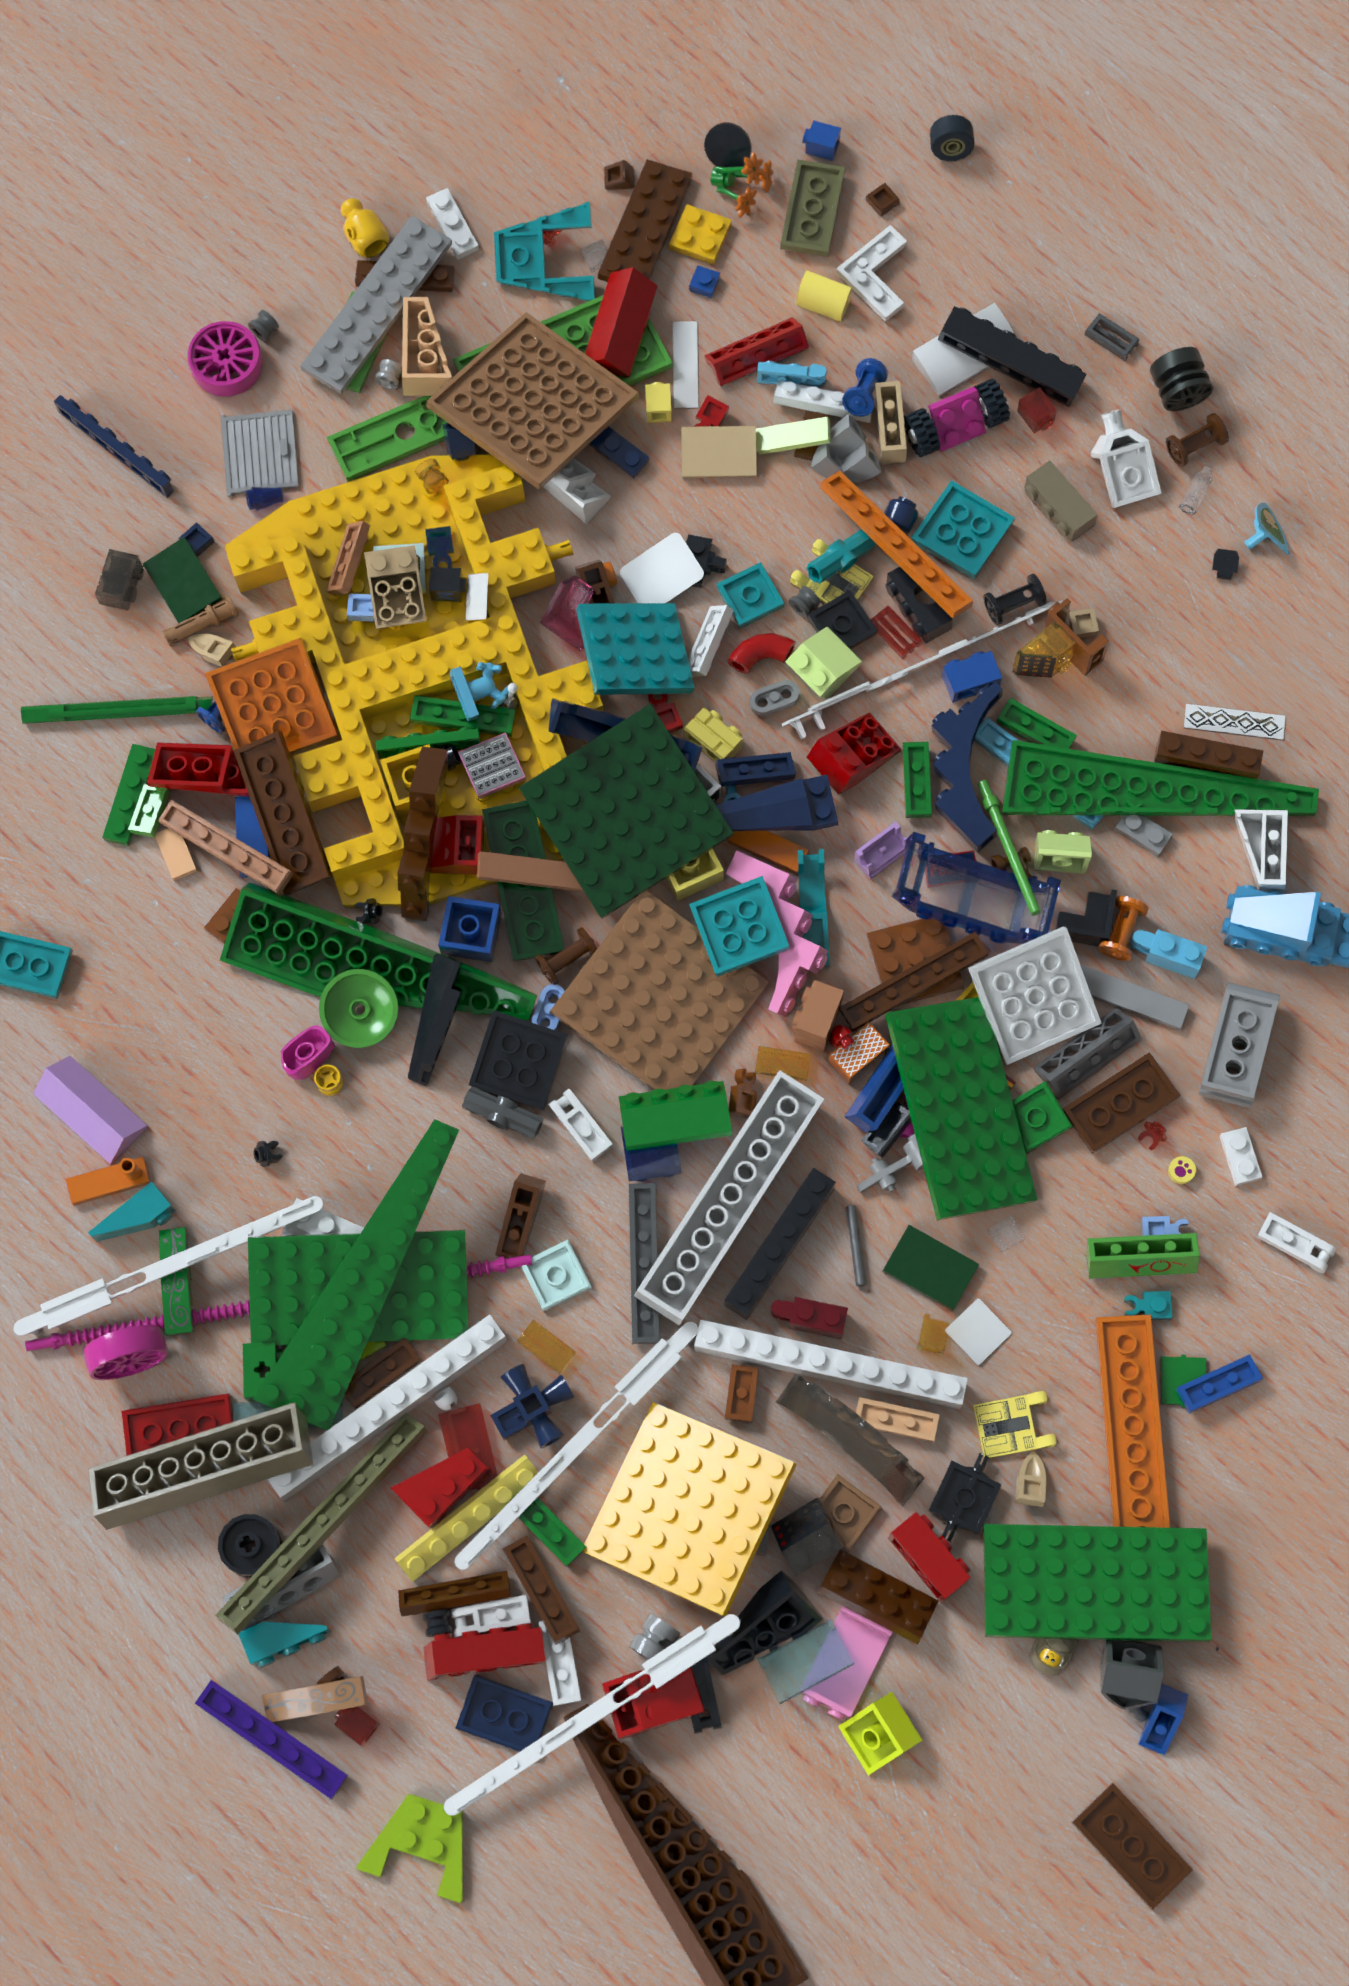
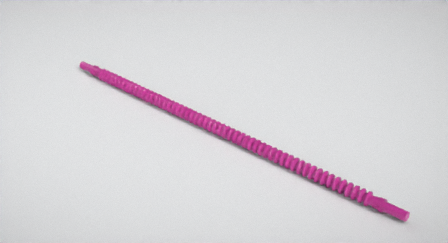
M531 1255L504 1259V1256L490 1262L488 1259H485L484 1263H481L479 1260L477 1264L470 1262L466 1266L467 1276L474 1278L476 1274L482 1277L483 1273H487L489 1276L490 1272L499 1271L500 1273H506V1269L533 1264ZM246 1300L245 1304L239 1301L238 1305L231 1303L230 1306L223 1304L222 1308L216 1305L215 1309H211L209 1306L207 1310L200 1308L199 1312L193 1309V1324L195 1326L198 1322L205 1324L207 1320L212 1323L213 1319H217L220 1322L221 1318L228 1320L230 1316L236 1319L237 1315L243 1318L244 1314L250 1316V1301ZM162 1314L161 1318L154 1316L152 1320L149 1317H146L145 1321H142L140 1318L137 1322L130 1320L129 1324L125 1321L122 1322V1325H119L117 1322L114 1326L107 1324L106 1328L100 1325L99 1329H96L93 1326L91 1330L84 1328L82 1332L76 1329L75 1333H72L71 1330L68 1331V1334L52 1333L51 1337L25 1341L26 1351H33L51 1347L56 1350L68 1344L73 1347L74 1343L80 1346L82 1342L89 1344L90 1340H95L110 1332L138 1325H156L165 1331L164 1315Z

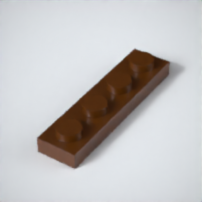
M357 260L356 287L360 286L377 261ZM437 265L419 290L453 292L454 266Z
M528 1536L503 1548L506 1557L555 1645L579 1633L580 1629Z
M507 1571L398 1590L401 1617L511 1597Z

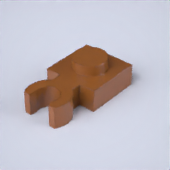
M737 1069L735 1072L737 1085L731 1086L729 1112L749 1118L756 1107L757 1092L752 1090V1085L756 1082V1073H746V1069Z

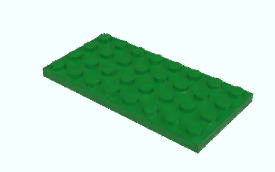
M979 997L888 1012L885 1017L936 1220L955 1218L1037 1201L996 1037L985 1015V1010Z
M465 1229L415 1231L368 1342L401 1341L403 1338L406 1340L456 1339L468 1330ZM360 1233L248 1237L251 1343L275 1342V1345H288Z
M984 1524L985 1637L1210 1642L1212 1640L1207 1528Z

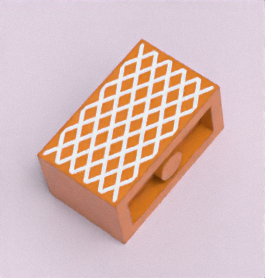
M870 1022L851 1036L855 1041L853 1046L850 1045L847 1050H844L840 1045L829 1055L828 1062L848 1084L853 1082L854 1076L881 1053L885 1055L889 1050V1043Z

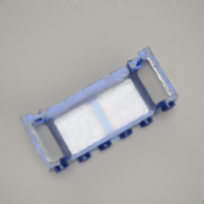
M913 832L907 838L904 847L906 852L896 889L892 892L891 897L907 910L916 913L917 917L941 921V924L946 927L954 928L957 926L965 929V932L968 934L976 932L977 935L988 936L991 941L1001 944L1005 942L1024 944L1049 932L1061 884L1060 879L1051 876L1047 878V882L1037 880L1036 876L1028 879L1041 910L1040 914L1032 916L1015 874L934 848L935 843H924L926 835Z

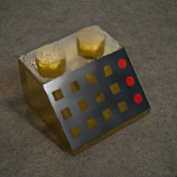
M1054 621L1017 651L1012 672L1019 676L1052 678L1058 672L1062 674L1071 666L1070 661L1074 655L1073 651L1076 642Z

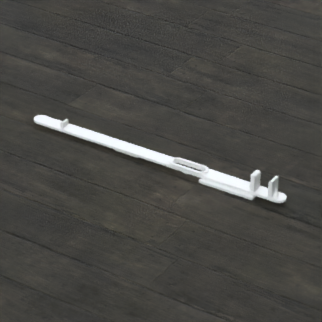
M1051 601L1046 605L1026 612L1024 617L1021 618L1020 616L1015 621L999 628L997 626L992 631L979 637L974 636L970 638V641L964 639L939 650L938 655L870 684L868 681L807 709L808 712L782 723V726L788 724L793 726L802 740L806 737V733L800 719L812 714L818 729L822 731L826 729L821 719L822 709L865 690L869 692L907 675L909 671L1024 620L1030 626L1034 623L1032 620L1033 616L1049 610L1055 603Z
M318 1196L310 1197L130 1274H123L118 1279L106 1284L102 1278L40 1304L42 1311L18 1320L14 1324V1332L19 1336H25L30 1333L37 1335L39 1334L38 1330L46 1326L51 1330L112 1304L111 1299L132 1293L134 1290L244 1244L248 1242V1237L263 1236L320 1212L324 1206L323 1200ZM140 1273L146 1274L144 1282L116 1294H109L110 1286Z
M686 1322L667 1342L662 1338L615 1386L618 1392L602 1405L593 1418L456 1556L455 1565L461 1570L468 1569L592 1441L619 1417L620 1413L630 1403L635 1406L682 1358L679 1353L697 1335L698 1326L694 1322ZM618 1396H624L626 1403L603 1427L596 1428L594 1426L596 1418Z
M730 1614L706 1630L699 1626L644 1662L642 1666L645 1670L633 1678L627 1679L621 1686L447 1799L444 1803L445 1812L448 1815L460 1813L630 1700L638 1698L641 1693L653 1685L658 1689L714 1652L716 1650L714 1647L716 1643L727 1636H731L740 1626L739 1618L736 1615ZM642 1675H650L651 1682L621 1703L614 1701L615 1693Z

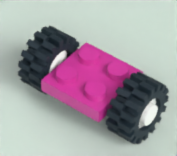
M992 378L928 405L930 414L927 413L926 409L921 408L904 415L905 433L908 435V441L912 444L911 447L915 450L916 455L924 457L939 449L941 451L947 450L986 433L985 425L988 428H992L1009 421V405L1006 403L1007 399L1004 397V392L1000 389L999 383Z

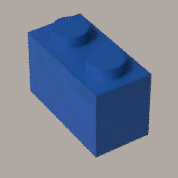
M980 651L962 661L960 659L952 660L943 667L942 678L952 703L977 695L985 685L991 686L995 681L1001 686L1002 676L992 651L986 653Z

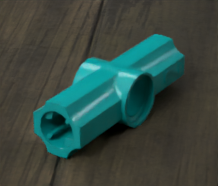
M862 529L844 541L838 539L827 548L824 554L808 563L806 569L809 578L813 582L822 583L839 571L841 573L846 572L856 563L857 559L874 548L875 542Z

